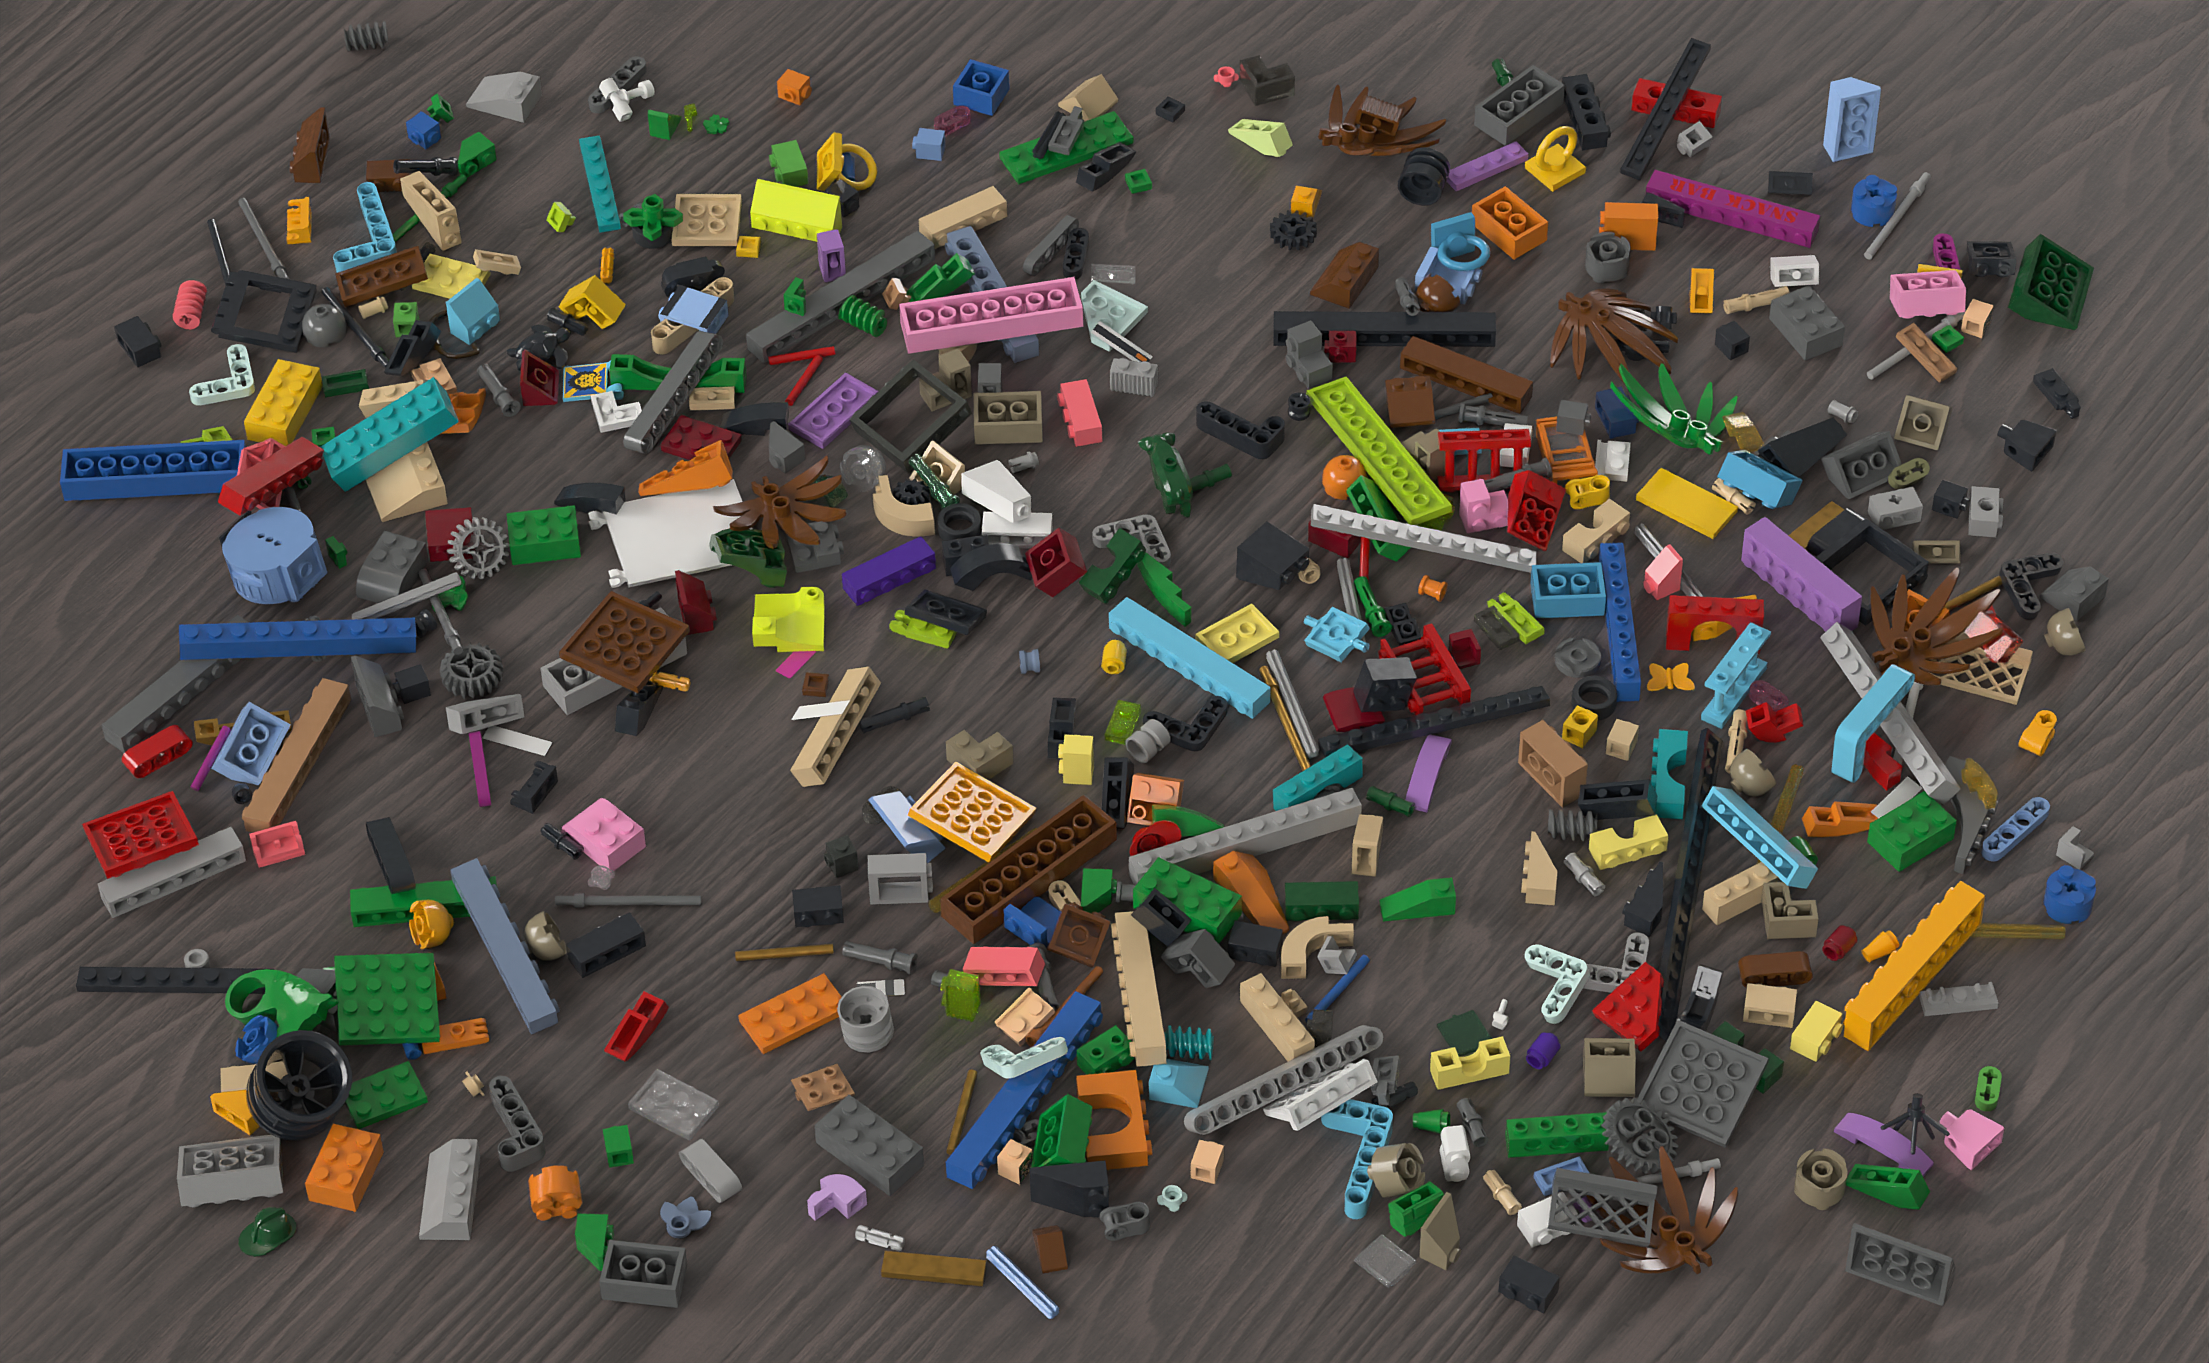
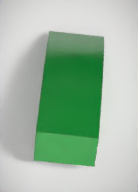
M956 253L942 267L935 264L907 290L906 295L911 296L910 302L941 298L964 284L975 275V272L968 259Z
M1152 805V824L1162 820L1171 821L1180 828L1181 836H1198L1225 827L1215 819L1191 809L1171 805Z

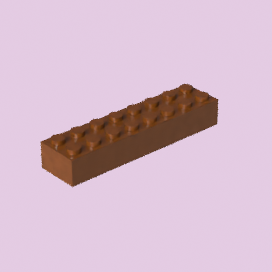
M1081 796L940 898L941 917L971 943H977L1004 923V909L1009 904L1021 910L1034 897H1039L1048 891L1051 883L1063 880L1117 840L1116 821L1086 796Z

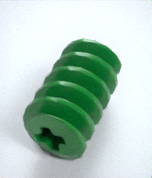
M851 295L839 310V319L850 323L860 330H864L865 333L871 334L873 337L880 336L886 329L887 318H884V310H878L876 306L871 307L870 303H864L862 299H857L854 295Z

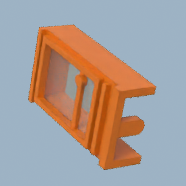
M1557 417L1537 419L1536 438L1541 456L1548 459L1552 469V477L1548 478V480L1557 484V480L1570 479L1569 481L1573 479L1598 475L1585 429L1583 436L1557 432Z

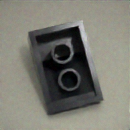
M1105 1161L1029 1168L1032 1202L1081 1217H1100V1213L1104 1209L1109 1208V1185Z

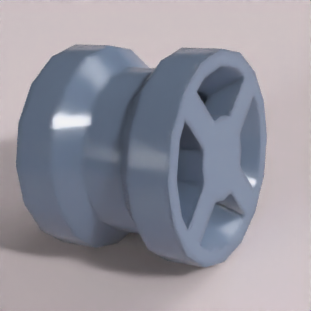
M1033 649L1031 652L1019 651L1021 674H1026L1028 671L1040 672L1038 649Z

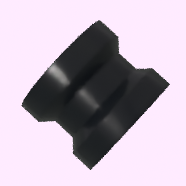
M1298 392L1289 397L1288 415L1293 420L1303 421L1310 416L1311 401L1307 394Z
M427 609L420 611L417 617H411L415 618L416 635L419 638L426 636L428 631L437 629V622Z

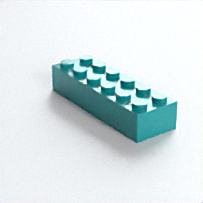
M433 377L320 448L324 449L323 457L331 478L346 492L457 424L459 420L447 391Z

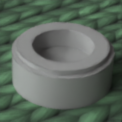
M202 949L191 950L184 957L186 968H208L210 965L208 954Z

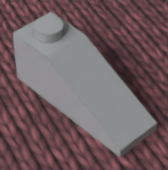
M521 694L468 701L446 707L449 730L460 734L524 717Z

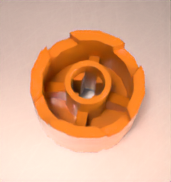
M549 1166L542 1168L541 1174L537 1176L532 1174L528 1183L531 1207L537 1219L545 1221L554 1216L562 1215L564 1218H573L577 1215V1210L582 1204L579 1175L576 1170L570 1172L567 1166Z

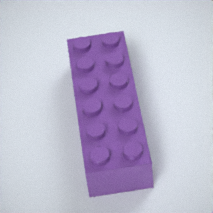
M1766 517L1745 529L1741 561L1746 567L1756 572L1763 581L1768 582L1779 594L1786 597L1793 606L1799 608L1810 620L1815 621L1821 626L1825 632L1836 622L1851 631L1858 627L1862 596Z

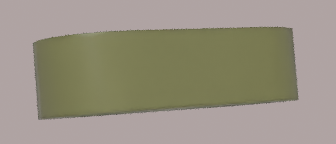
M1922 458L1913 459L1893 469L1888 476V482L1894 489H1904L1924 479L1929 473V464ZM1915 467L1922 469L1921 472H1920V471H1916V472L1912 473V470H1913ZM1896 476H1906L1903 480H1897L1895 478Z

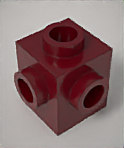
M1329 331V340H1325V353H1329L1330 362H1356V331Z

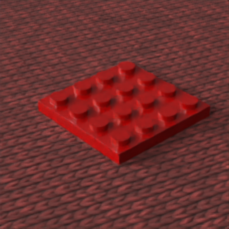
M173 791L82 824L107 879L121 876L123 873L133 869L143 868L147 864L167 859L169 856L179 852L189 851L199 845L197 837Z

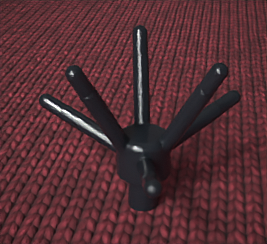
M1919 1093L1913 1094L1912 1103L1908 1104L1906 1113L1880 1127L1881 1130H1885L1895 1125L1893 1130L1898 1131L1907 1120L1912 1121L1910 1151L1912 1155L1916 1153L1918 1122L1922 1121L1932 1140L1935 1139V1135L1929 1124L1945 1136L1950 1135L1949 1131L1925 1114V1106L1922 1104L1923 1095Z

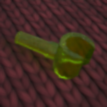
M694 103L684 106V117L687 120V130L689 132L693 131L692 117L697 116Z

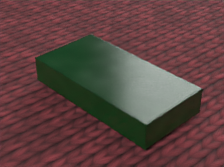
M366 369L321 377L325 398L369 389Z

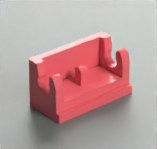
M296 821L249 834L253 853L259 868L305 855Z

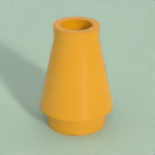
M1890 930L1882 931L1861 952L1866 961L1870 963L1875 959L1891 954L1900 945L1898 939Z

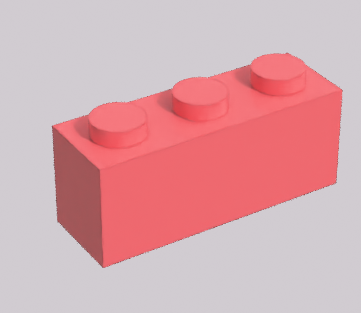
M1087 379L1060 384L1061 393L1057 394L1059 406L1064 407L1062 409L1064 422L1069 423L1067 425L1069 438L1074 439L1076 447L1102 442V425Z
M971 947L962 970L968 981L983 986H1037L1045 962L1038 948Z

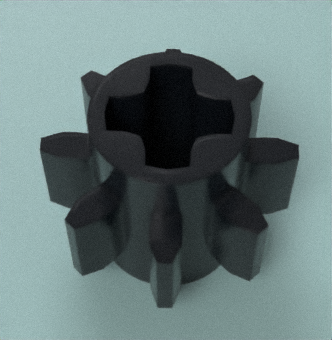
M1656 306V312H1651L1650 318L1668 330L1672 329V324L1677 323V313L1672 312L1673 307Z

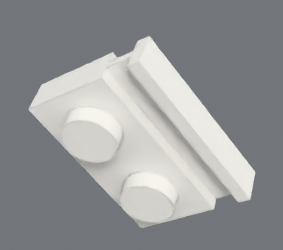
M1598 440L1595 463L1598 475H1604L1609 480L1627 482L1630 442L1608 441V443H1602L1601 440Z

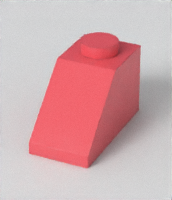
M1670 544L1661 551L1645 570L1644 588L1656 600L1680 590L1683 559Z

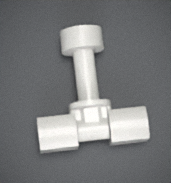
M613 78L602 81L599 86L604 97L611 99L614 107L612 110L619 122L629 119L633 113L628 105L630 99L638 96L646 99L654 95V87L649 80L640 82L638 88L630 91L619 89Z

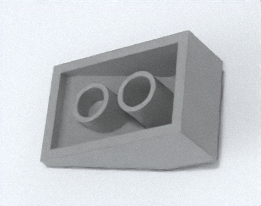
M524 72L484 77L466 103V107L524 123L542 96L540 77Z

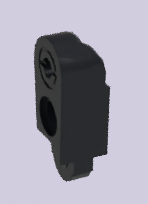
M706 256L679 262L664 270L661 287L668 298H670L673 292L675 293L680 285L702 291L709 283L721 278L725 273V269L720 261L715 259L708 261Z

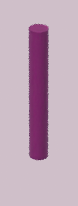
M223 725L190 786L193 790H200L231 732L229 727Z

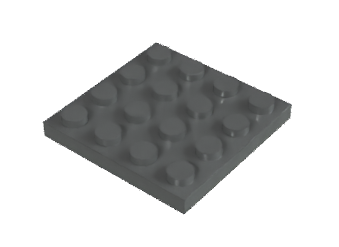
M1677 1020L1637 1101L1640 1103L1642 1100H1645L1646 1107L1648 1108L1653 1104L1654 1111L1656 1113L1662 1111L1661 1118H1668L1669 1124L1726 1148L1769 1063V1058Z

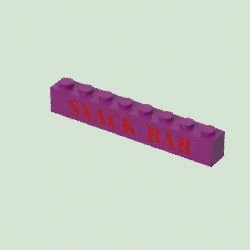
M1654 170L1646 186V192L1657 195L1684 208L1686 214L1811 248L1819 231L1820 215Z

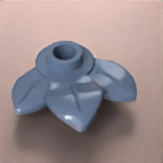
M693 1197L685 1199L677 1206L664 1202L660 1211L661 1218L667 1223L668 1234L674 1238H684L691 1231L702 1229L711 1219V1211H698L697 1203Z

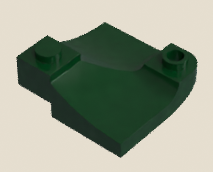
M729 528L711 535L709 547L711 551L717 553L720 563L734 565L759 577L760 583L766 587H784L787 569L783 561L785 550L780 537L778 546L776 548H769L764 542L762 530L733 531Z

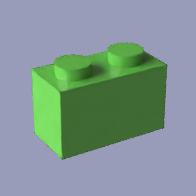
M797 141L771 145L772 154L769 155L771 167H775L776 181L794 187L808 184L807 167Z

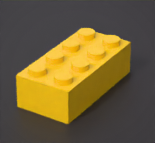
M278 359L244 420L247 440L263 442L272 438L284 446L291 444L323 387L320 368Z

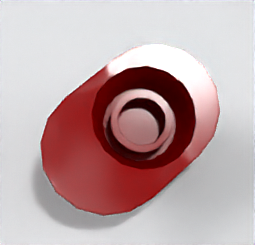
M1162 820L1153 823L1149 827L1140 829L1133 837L1130 856L1179 842L1181 840L1180 828L1171 821Z

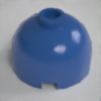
M258 1015L251 1019L243 1028V1031L246 1032L243 1039L238 1037L235 1048L236 1056L248 1064H257L264 1049L277 1038V1028L279 1026L266 1016Z

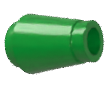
M1444 1109L1413 1114V1128L1441 1134L1444 1127H1450L1451 1125L1450 1112H1444Z

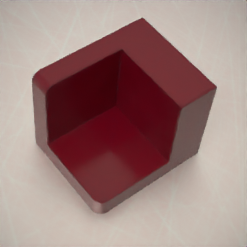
M1472 629L1449 634L1448 650L1459 669L1480 664L1481 647Z

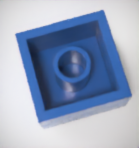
M970 59L953 85L954 105L993 116L1010 89L1009 70Z

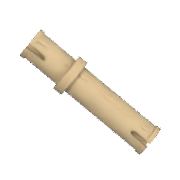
M1784 286L1757 294H1743L1735 299L1724 300L1723 306L1726 314L1743 310L1747 312L1755 307L1769 305L1771 300L1790 292L1788 287Z
M1741 709L1733 712L1732 726L1728 731L1730 741L1725 771L1730 773L1733 759L1743 751L1744 739L1748 733L1746 729V711Z

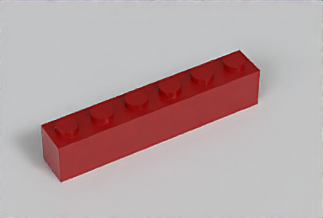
M304 437L297 439L225 482L222 486L218 503L239 516L253 510L255 506L266 502L270 497L279 494L283 489L292 486L301 478L304 479L314 470L317 471L323 462L321 458L324 449Z

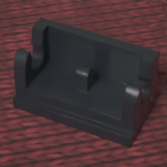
M536 761L534 766L537 768L534 769L533 774L520 791L514 790L511 793L514 797L510 800V804L532 814L558 782L556 766L548 765L541 761Z

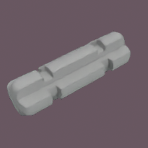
M859 1225L855 1233L857 1240L864 1242L869 1240L868 1243L885 1248L891 1246V1249L896 1251H902L905 1244V1238L902 1236L894 1235L893 1237L891 1233L874 1228L869 1230V1227Z

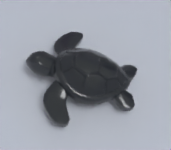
M537 324L531 327L534 333L526 337L517 348L507 350V355L519 359L516 362L518 371H521L522 352L524 350H527L543 361L548 360L553 355L556 359L557 368L562 369L567 364L568 353L558 344L567 341L571 331L567 328H560L554 333L551 328Z

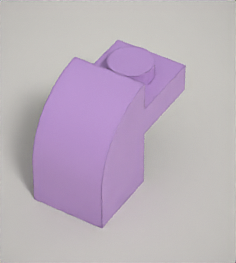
M841 1174L822 1178L820 1180L821 1190L813 1193L807 1200L809 1216L815 1221L834 1207L848 1219L867 1205L866 1190L853 1178Z

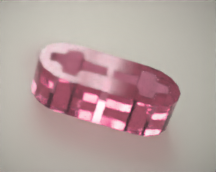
M956 106L938 115L934 119V130H943L945 135H948L968 125L971 121L970 109L966 106Z
M1757 680L1750 685L1749 697L1755 704L1760 705L1768 702L1775 712L1788 707L1789 700L1786 695L1768 682Z

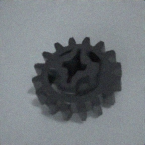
M1287 210L1286 215L1279 213V218L1274 217L1273 223H1270V238L1274 239V244L1280 243V248L1288 246V250H1291L1292 247L1300 250V246L1307 248L1308 242L1314 243V238L1317 237V223L1313 222L1312 216L1307 218L1306 212L1300 215L1298 210L1292 214Z

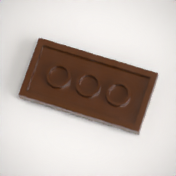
M419 246L335 273L345 307L428 279Z

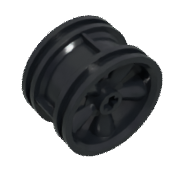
M298 1030L280 1035L264 1049L247 1081L246 1101L252 1117L262 1129L280 1139L300 1141L319 1135L331 1125L349 1096L352 1086V1071L349 1060L343 1050L333 1040L320 1033ZM279 1059H283L288 1073L281 1080L266 1071L268 1065ZM303 1060L314 1063L321 1070L308 1078L306 1075L301 1074ZM295 1086L300 1089L298 1093L294 1091ZM332 1089V1103L328 1108L313 1099L315 1090ZM269 1092H277L281 1102L277 1103ZM293 1108H303L306 1114H297L292 1111Z

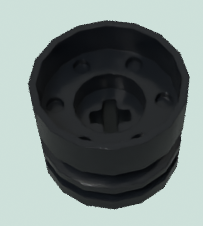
M1416 148L1411 151L1406 158L1404 168L1398 179L1400 194L1407 201L1416 205L1427 206L1436 203L1442 195L1444 184L1450 173L1448 159L1439 151L1431 148Z

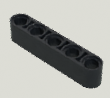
M390 817L366 822L370 844L391 895L416 889L411 866Z

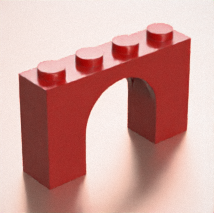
M1670 595L1666 627V650L1689 651L1693 629L1709 621H1720L1731 625L1737 631L1736 641L1750 622L1763 628L1764 600Z

